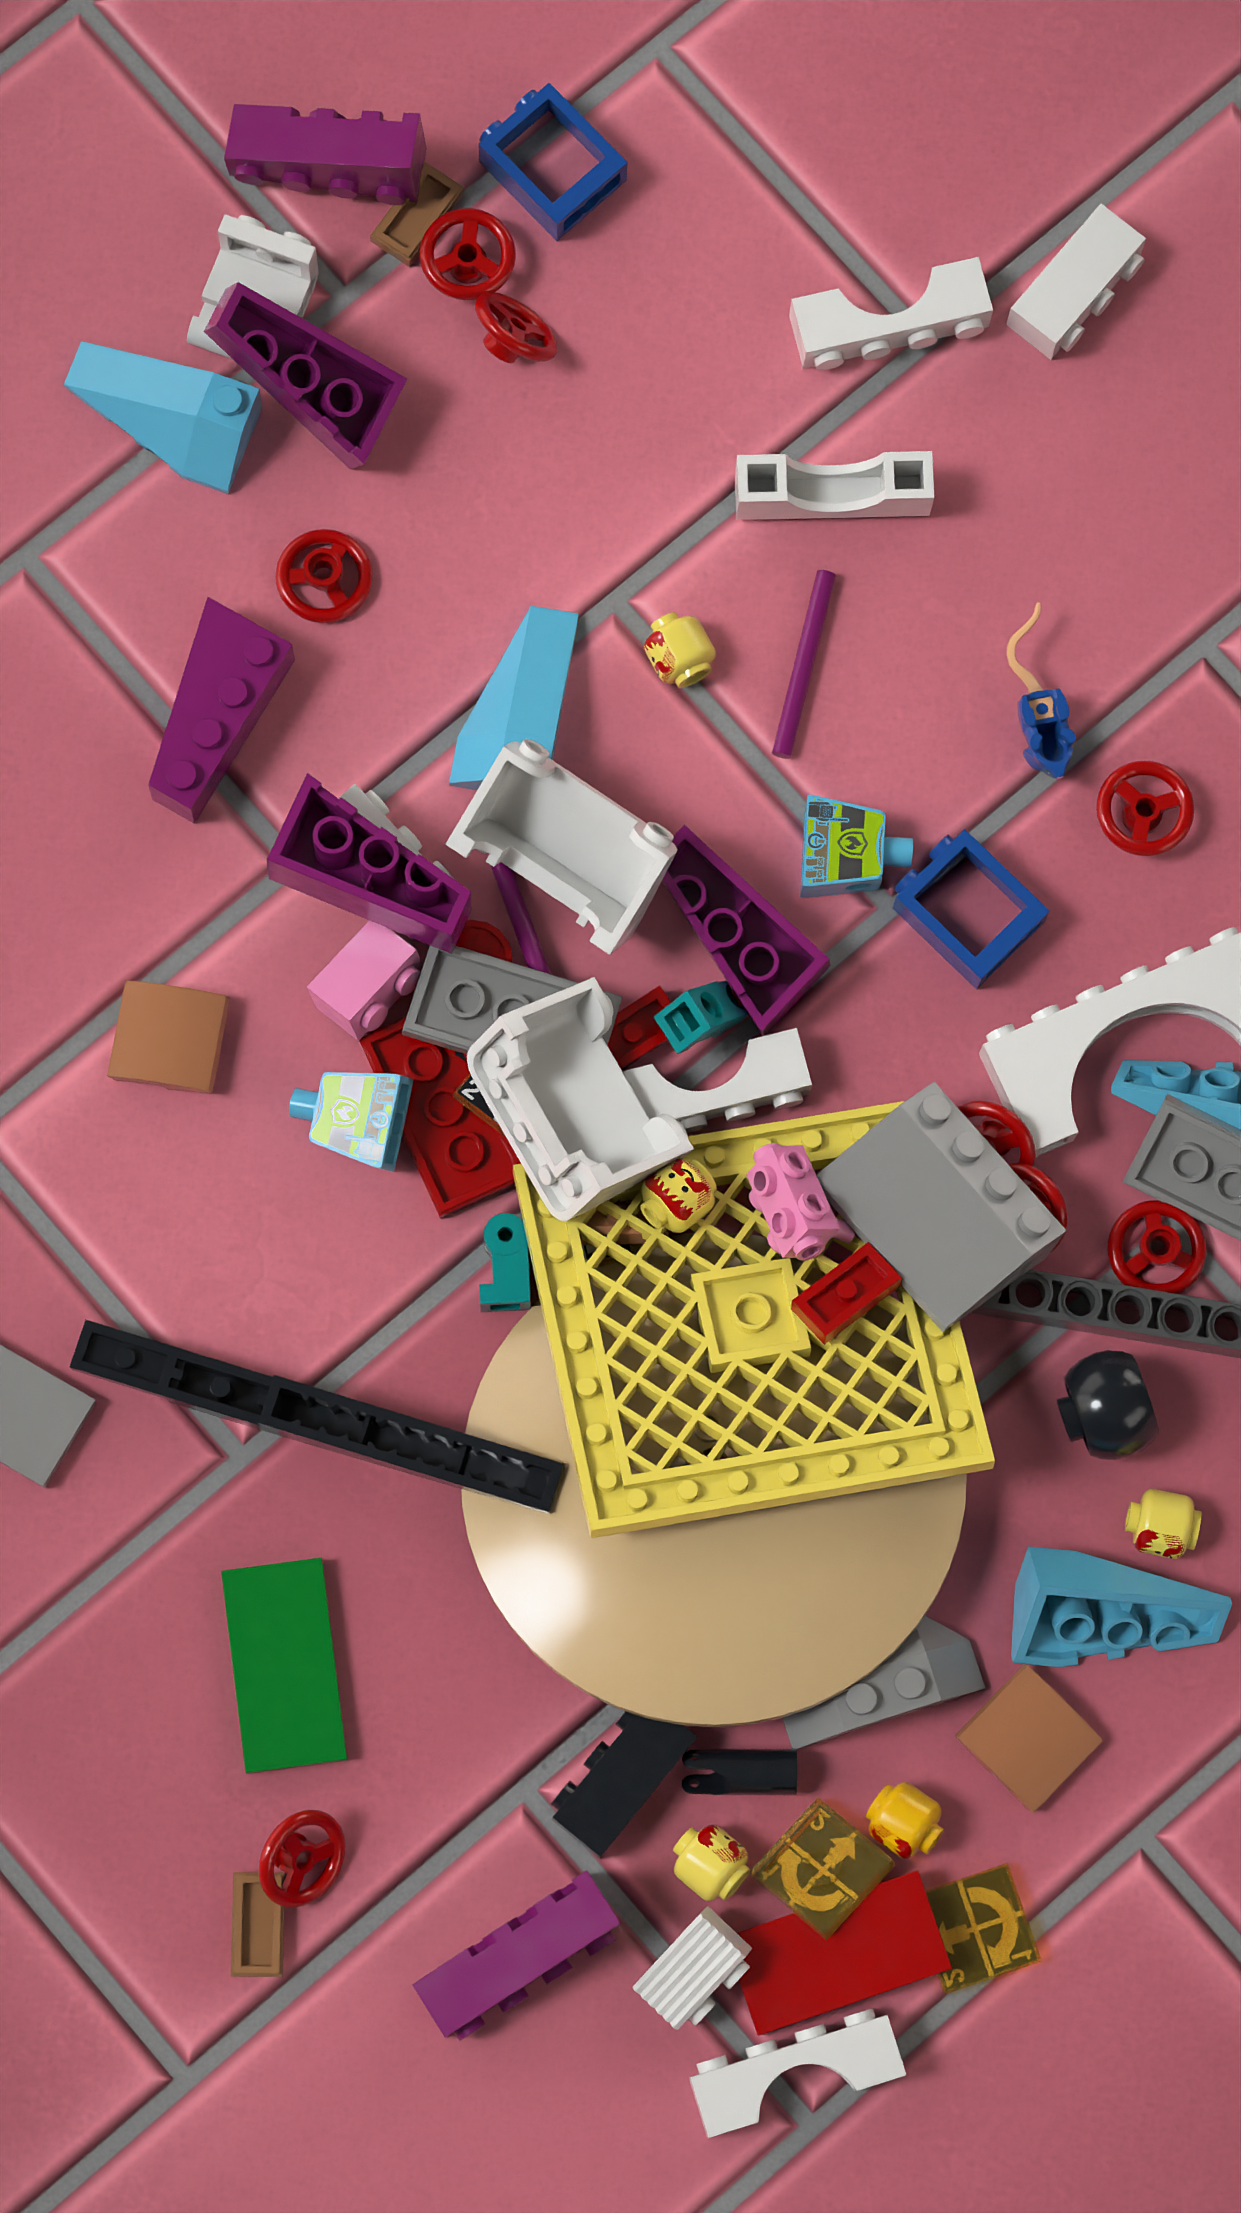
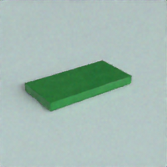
M322 1557L221 1571L245 1773L251 1774L347 1761Z

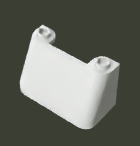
M524 739L522 743L517 741L510 742L502 748L450 835L446 845L465 858L470 855L473 849H477L484 854H490L486 860L487 863L494 867L502 862L578 913L579 917L576 923L582 927L591 923L594 926L595 932L589 941L610 955L631 938L641 922L677 852V848L672 842L674 836L670 831L657 823H645L548 758L550 755L548 750L539 743L530 739Z
M595 977L501 1015L470 1047L467 1053L468 1069L475 1084L546 1208L556 1219L564 1222L591 1210L642 1182L674 1160L684 1158L694 1149L688 1139L684 1126L672 1116L661 1114L649 1119L602 1036L612 1025L613 1005L609 997L603 993Z

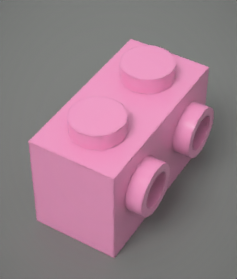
M369 920L307 986V989L315 1007L359 1041L368 1031H374L384 1022L389 1008L402 995H408L417 987L423 964L417 950L391 929Z

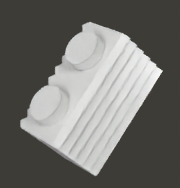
M707 1906L632 1988L651 2007L655 2008L657 2013L662 2015L665 2021L669 2022L674 2029L678 2030L687 2019L696 2026L716 2004L709 1997L721 1983L730 1989L750 1968L743 1959L752 1950V1947Z

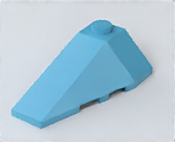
M83 341L79 345L64 383L66 389L106 420L114 422L131 435L135 442L145 450H150L166 462L170 469L180 477L229 494L262 410L260 390L257 387L214 372Z
M530 606L458 735L449 786L478 790L502 748L513 741L522 743L524 739L533 740L545 747L550 754L548 758L553 760L578 624V613Z
M1123 1060L1112 1083V1094L1154 1115H1157L1166 1095L1169 1094L1241 1130V1071H1233L1232 1062H1216L1215 1068L1208 1070H1191L1189 1065L1182 1061Z
M1028 1546L1015 1583L1012 1661L1018 1664L1066 1667L1078 1665L1079 1657L1106 1653L1108 1660L1125 1657L1124 1650L1153 1646L1154 1649L1160 1652L1216 1643L1221 1636L1232 1607V1601L1228 1596L1078 1551Z

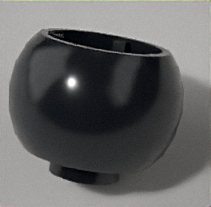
M1112 1350L1096 1352L1080 1359L1068 1370L1064 1376L1068 1396L1057 1399V1405L1071 1442L1083 1439L1090 1456L1099 1459L1117 1460L1131 1457L1143 1451L1154 1441L1159 1433L1157 1420L1142 1375L1132 1354Z

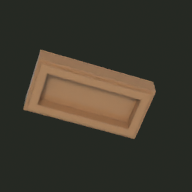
M424 162L421 172L417 203L409 202V198H405L404 204L392 205L370 235L372 243L408 267L413 264L420 254L421 241L429 226L443 214L452 211L464 195L463 186Z
M233 1872L231 1977H283L285 1907L274 1903L268 1898L261 1887L259 1873ZM274 1873L278 1886L282 1888L285 1881V1873Z

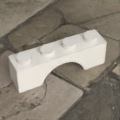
M979 257L932 267L928 287L923 296L913 306L899 313L879 315L863 311L848 301L838 288L792 299L789 317L803 369L816 366L817 370H829L842 365L845 359L863 356L865 360L878 359L889 354L891 349L909 345L911 349H922L935 344L938 338L956 335L959 339L974 337L982 333L984 328L989 327L993 308Z
M932 451L883 452L870 460L847 465L807 464L796 461L787 454L737 455L735 468L736 520L930 516L934 501Z
M797 1028L748 1040L746 1057L737 1074L722 1086L707 1091H690L679 1088L662 1077L653 1064L622 1071L649 1119L661 1114L670 1115L684 1126L687 1133L707 1127L706 1120L726 1116V1120L731 1122L755 1115L754 1108L774 1104V1108L779 1110L799 1105L804 1102L802 1096L809 1095L812 1087Z
M871 2008L843 2017L846 2027L827 2033L824 2024L796 2032L797 2043L778 2049L774 2039L745 2048L748 2059L728 2064L726 2055L696 2064L699 2074L689 2077L707 2138L758 2123L760 2105L766 2089L778 2075L794 2066L815 2064L827 2067L838 2073L854 2091L905 2076L906 2072L888 2015L876 2018L874 2010Z

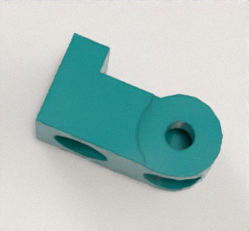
M726 980L721 982L715 981L687 990L656 1014L654 1018L676 1053L679 1054L687 1051L700 1041L710 1037L715 1038L727 1032L745 1019L748 1013L744 1007L738 1005L733 997L732 989Z
M497 1214L487 1222L484 1228L485 1250L492 1259L493 1284H479L481 1312L530 1310L528 1242L523 1221L514 1214Z

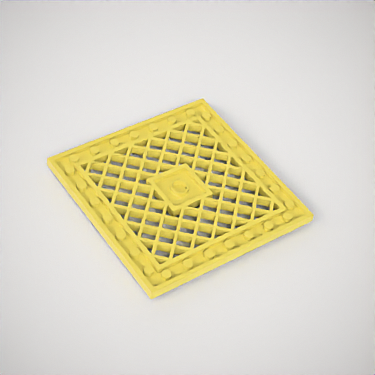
M904 1101L688 1136L694 1149L683 1159L687 1161L695 1159L710 1172L716 1186L731 1185L724 1194L717 1190L714 1192L715 1207L705 1220L700 1219L689 1228L696 1233L685 1247L664 1235L667 1229L664 1226L660 1229L653 1228L635 1217L641 1210V1204L644 1203L641 1192L643 1182L578 1215L577 1218L574 1217L564 1222L556 1219L546 1208L522 1164L513 1165V1177L590 1538L993 1469L995 1458L960 1321L942 1332L903 1286L900 1285L896 1289L899 1301L888 1295L876 1304L895 1316L885 1331L864 1318L867 1314L866 1312L840 1332L836 1339L832 1338L824 1345L791 1310L792 1300L811 1286L804 1282L813 1267L827 1274L839 1265L823 1255L833 1240L853 1253L864 1246L865 1243L856 1236H854L850 1243L831 1238L825 1245L824 1251L815 1258L804 1260L795 1275L790 1258L776 1260L780 1254L772 1248L763 1257L744 1245L754 1230L766 1238L770 1232L767 1221L763 1219V1212L757 1209L752 1212L734 1201L744 1186L752 1190L746 1174L756 1164L753 1159L755 1151L771 1143H778L781 1146L803 1145L813 1169H823L899 1105L904 1103ZM618 1200L620 1202L633 1200L626 1210L614 1204ZM597 1210L606 1216L609 1214L618 1219L606 1237L586 1225ZM724 1212L745 1224L735 1238L714 1227ZM838 1214V1216L836 1217V1218H839V1219L844 1220V1219L840 1216V1214ZM626 1225L642 1233L643 1239L646 1240L636 1255L616 1244L620 1233ZM579 1234L582 1235V1240L597 1248L587 1262H585ZM705 1238L725 1250L715 1265L695 1254ZM655 1247L676 1258L666 1273L646 1262ZM606 1255L626 1266L616 1282L596 1270ZM734 1257L748 1264L727 1268ZM685 1265L699 1272L691 1274V1289L675 1280ZM636 1273L656 1285L646 1300L626 1289V1286ZM590 1283L607 1293L596 1308ZM666 1291L686 1303L676 1319L655 1307ZM616 1300L636 1311V1314L626 1327L606 1315ZM695 1311H697L702 1335L685 1325ZM646 1318L667 1330L656 1346L636 1334ZM904 1322L910 1346L894 1337ZM600 1328L617 1338L606 1354ZM855 1330L876 1342L866 1358L845 1346V1343ZM676 1336L697 1349L686 1364L665 1352ZM810 1341L826 1350V1353L816 1366L803 1359L810 1356ZM626 1345L647 1357L636 1373L616 1361ZM884 1349L907 1361L897 1376L875 1364ZM706 1355L711 1373L724 1371L716 1383L696 1371ZM835 1357L857 1369L847 1385L825 1372ZM774 1363L767 1374L753 1367ZM656 1364L677 1376L667 1391L646 1380V1377ZM786 1365L807 1378L797 1393L775 1381ZM915 1367L921 1391L905 1382ZM610 1374L627 1384L616 1400ZM736 1374L757 1386L747 1402L726 1390ZM865 1376L888 1388L877 1404L855 1391ZM686 1382L707 1394L697 1410L676 1398ZM816 1384L837 1396V1399L827 1412L806 1400ZM636 1391L657 1403L646 1419L626 1407ZM766 1393L788 1405L777 1421L756 1408ZM896 1394L918 1407L908 1422L886 1410ZM716 1401L738 1413L727 1429L706 1417ZM846 1403L868 1415L858 1431L836 1418ZM666 1410L687 1421V1424L677 1438L656 1426ZM797 1411L818 1424L808 1439L786 1427ZM927 1413L930 1424L919 1425ZM620 1420L637 1430L627 1446L625 1445ZM747 1420L768 1432L758 1448L736 1436ZM877 1421L891 1429L889 1431L869 1434ZM697 1428L718 1441L707 1457L686 1444ZM827 1430L842 1438L819 1442ZM646 1437L668 1449L657 1465L635 1453ZM777 1438L791 1446L790 1448L769 1451ZM727 1447L741 1455L718 1460ZM677 1456L691 1464L669 1468ZM630 1466L640 1473L632 1475Z

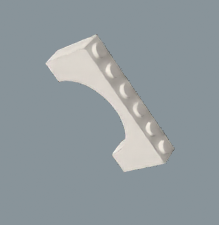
M1231 927L1212 936L1209 939L1211 945L1194 952L1192 946H1188L1168 955L1165 958L1167 964L1155 970L1149 971L1147 965L1136 968L1120 977L1122 984L1105 991L1102 985L1092 987L1075 997L1078 1003L1063 1010L1059 1009L1058 1004L1046 1007L1031 1016L1033 1023L1016 1030L1013 1024H1008L986 1035L988 1042L982 1045L979 1056L1002 1105L1019 1116L1028 1127L1035 1144V1157L1072 1142L1078 1134L1071 1105L1074 1074L1085 1052L1094 1042L1111 1029L1127 1021L1147 1015L1182 1014L1200 1018L1214 1024L1228 1033L1241 1046V932L1239 933L1236 927Z

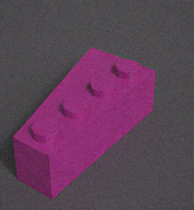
M234 104L224 160L229 176H234L237 181L245 184L260 185L263 181L281 183L283 187L298 192L309 191L310 187L329 190L332 195L347 199L356 198L357 194L374 196L378 201L389 205H402L405 202V198H409V202L417 203L421 172L427 150L420 113L403 112L402 122L387 121L383 119L384 115L381 111L362 110L361 118L347 119L337 113L335 109L317 108V110L310 112L309 117H301L300 112L293 107Z
M239 282L225 289L204 330L205 334L349 469L365 464L407 381L406 377Z
M207 597L148 784L152 800L194 824L295 661L291 643L210 597Z
M306 774L268 855L269 879L452 954L471 913V891L420 854H414L399 843L397 837L383 827L378 828L359 814L357 808L343 798L338 799L323 788L321 782L310 774Z
M684 824L672 840L677 848V852L662 882L761 1035L765 1036L831 966L830 959Z
M586 1870L572 1879V1883L563 1889L549 1894L526 1910L524 1914L503 1924L484 1937L482 1941L468 1947L413 1983L412 1986L444 2037L447 2038L455 2033L459 2041L485 2025L481 2015L491 2008L499 2005L504 2013L529 1997L524 1988L541 1976L545 1983L549 1984L573 1968L568 1959L585 1948L589 1956H592L616 1939L611 1931L620 1925V1921Z

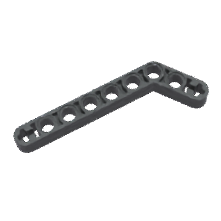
M1029 1270L1008 1285L1004 1295V1304L998 1302L1002 1292H998L971 1312L985 1316L1241 1358V1305ZM1021 1285L1034 1286L1041 1295V1304L1034 1308L1023 1306L1016 1298V1288ZM1071 1293L1084 1295L1090 1303V1313L1085 1316L1072 1314L1065 1305L1066 1296ZM1121 1301L1133 1303L1139 1310V1321L1135 1324L1121 1322L1115 1314L1116 1303ZM1170 1309L1182 1311L1189 1320L1188 1330L1183 1333L1171 1331L1165 1323V1312ZM1218 1318L1231 1319L1238 1328L1237 1339L1225 1341L1217 1336L1214 1330L1215 1320Z

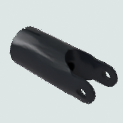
M796 1749L689 1750L682 1757L683 1764L689 1769L714 1771L711 1774L686 1776L682 1780V1788L689 1794L797 1795ZM692 1757H698L699 1759H698V1760H692L691 1758H692ZM691 1784H697L698 1786H697V1787H692V1786H690V1785H691Z

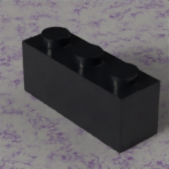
M625 1711L615 1724L622 1730L611 1746L601 1741L583 1764L590 1770L578 1786L569 1781L553 1800L551 1805L558 1811L552 1817V1820L600 1859L696 1740L697 1736L684 1725L647 1719Z

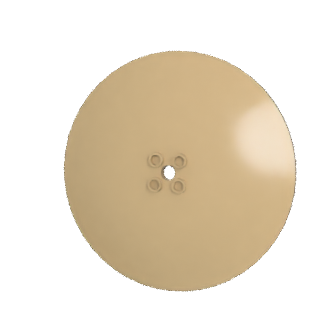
M724 1232L732 1238H735L738 1234ZM695 1233L676 1234L668 1237L685 1247ZM751 1235L744 1244L763 1257L771 1248L766 1237ZM705 1238L695 1254L715 1265L725 1250ZM643 1244L631 1245V1253L636 1255ZM655 1247L646 1262L666 1273L676 1258ZM780 1254L776 1260L784 1258ZM606 1257L596 1270L616 1282L626 1266L612 1257ZM734 1257L727 1268L748 1264ZM790 1258L795 1275L804 1260ZM685 1265L675 1280L691 1289V1274L699 1272ZM813 1267L804 1282L813 1285L826 1274ZM636 1273L626 1286V1289L646 1300L656 1285ZM590 1283L596 1308L607 1293ZM666 1291L655 1307L676 1319L686 1303ZM540 1300L513 1327L495 1353L480 1382L469 1413L465 1434L564 1464L549 1513L461 1489L462 1509L469 1544L479 1573L493 1602L511 1629L533 1654L556 1674L596 1699L617 1709L647 1719L678 1725L703 1727L750 1725L780 1719L813 1708L845 1692L869 1676L891 1657L917 1628L941 1589L959 1542L966 1503L967 1474L590 1538ZM616 1300L606 1315L626 1327L636 1314V1311ZM875 1305L867 1312L864 1318L885 1331L895 1316L880 1306ZM695 1311L685 1325L702 1335L697 1311ZM646 1318L636 1334L656 1346L667 1330ZM904 1322L894 1337L910 1346ZM600 1328L606 1354L617 1338ZM855 1330L845 1343V1346L866 1358L876 1342ZM676 1336L665 1352L686 1364L697 1349ZM810 1341V1356L803 1359L816 1366L826 1353V1350ZM626 1345L616 1361L636 1373L647 1357ZM884 1349L875 1364L897 1376L907 1361ZM707 1355L696 1369L697 1372L715 1383L724 1373V1371L710 1372ZM835 1357L825 1372L847 1385L857 1369ZM774 1363L753 1367L767 1374ZM656 1364L646 1377V1380L667 1391L677 1376ZM786 1365L775 1381L797 1393L807 1378ZM915 1367L905 1382L921 1391ZM610 1374L616 1400L627 1384ZM736 1374L726 1390L747 1402L757 1386ZM865 1376L855 1391L877 1404L888 1388ZM686 1382L676 1398L697 1410L707 1394ZM816 1384L806 1400L827 1412L837 1399V1396ZM636 1391L626 1407L646 1419L657 1403ZM766 1393L756 1408L777 1421L788 1405ZM896 1394L886 1410L908 1422L918 1407ZM716 1401L706 1417L727 1429L738 1413ZM846 1403L836 1418L858 1431L868 1415ZM666 1410L656 1426L677 1438L687 1424V1421ZM797 1411L786 1427L808 1439L818 1424ZM927 1413L919 1425L930 1424ZM620 1420L625 1445L627 1446L637 1430ZM747 1420L736 1436L758 1448L768 1432ZM877 1421L869 1434L889 1431L891 1429ZM697 1428L686 1444L701 1454L706 1455L711 1452L718 1441ZM827 1430L819 1442L842 1438ZM646 1437L635 1453L657 1465L668 1449ZM777 1438L769 1451L790 1448L791 1446ZM729 1447L722 1454L725 1459L741 1456ZM677 1456L669 1468L691 1464ZM630 1466L632 1475L640 1473Z

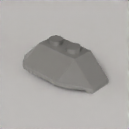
M924 1616L917 1628L899 1649L869 1676L845 1692L813 1708L783 1717L782 1720L791 1747L797 1750L986 1688L970 1640Z

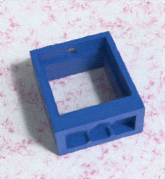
M550 83L545 85L539 92L531 90L526 93L516 104L515 112L503 123L500 120L493 122L485 129L479 139V162L556 241L562 238L627 181L628 162ZM547 111H550L599 162L553 203L503 152L509 144Z
M964 829L955 839L948 834L932 849L928 856L933 861L921 873L913 868L900 880L894 888L898 895L895 898L893 909L977 990L1045 923L1050 911ZM961 854L966 856L1022 910L976 957L916 900Z

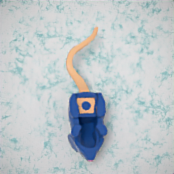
M1038 602L1033 616L1009 639L1007 659L1014 673L1024 682L1029 691V694L1023 695L1018 702L1020 726L1029 745L1023 751L1024 758L1033 769L1042 771L1052 778L1062 779L1065 776L1072 756V744L1076 741L1075 733L1068 726L1070 712L1067 700L1060 689L1043 690L1033 674L1017 662L1015 656L1017 643L1033 627L1040 616L1041 604Z

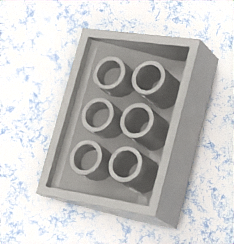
M935 1082L899 1105L816 1175L828 1202L865 1244L869 1242L902 1277L901 1285L942 1332L1043 1261L1067 1231Z

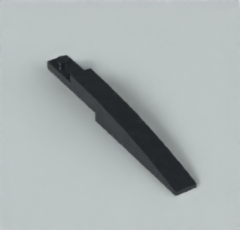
M86 1319L70 1364V1368L73 1371L167 1399L173 1404L545 1513L550 1512L564 1468V1464L280 1376L274 1375L271 1377Z

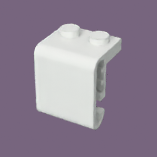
M225 214L218 229L221 249L201 295L202 301L205 302L199 317L194 315L192 317L187 334V343L232 359L204 333L225 289L239 282L303 318L315 289L319 271L316 247L311 246V242L305 237L293 232H285L284 235L267 230L266 226L255 218L241 215L237 219Z

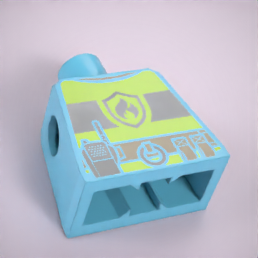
M807 795L804 812L800 897L810 898L878 890L882 882L883 866L911 868L913 838L884 836L885 812L816 795Z
M324 1072L318 1092L296 1088L293 1091L289 1104V1115L293 1118L312 1121L309 1141L370 1166L394 1172L414 1079L387 1073Z

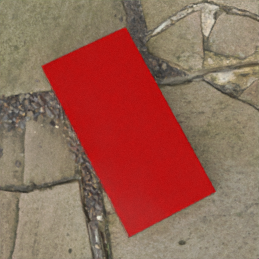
M406 1017L364 1035L359 1042L374 1073L398 1074L414 1079L402 1136L440 1219L514 1186L513 1165L521 1164L499 1124L458 1093L459 1089L471 1076L468 1063L458 1057L454 1050L402 1035Z
M919 1870L874 1885L827 1937L797 1912L737 1933L752 1947V1950L743 1959L750 1968L741 1976L739 1982L758 2036L953 1969Z

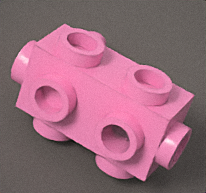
M771 1143L755 1151L753 1159L756 1164L746 1174L752 1188L749 1193V1199L758 1211L763 1212L770 1229L767 1240L774 1251L781 1254L782 1258L809 1260L820 1255L831 1238L846 1243L852 1241L855 1235L854 1230L846 1221L834 1216L803 1145L781 1146L778 1143Z

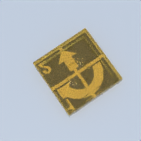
M818 1797L750 1870V1874L754 1880L824 1939L828 1940L895 1866V1863L889 1855Z
M1008 1863L926 1891L953 1968L937 1974L943 1994L1042 1961Z

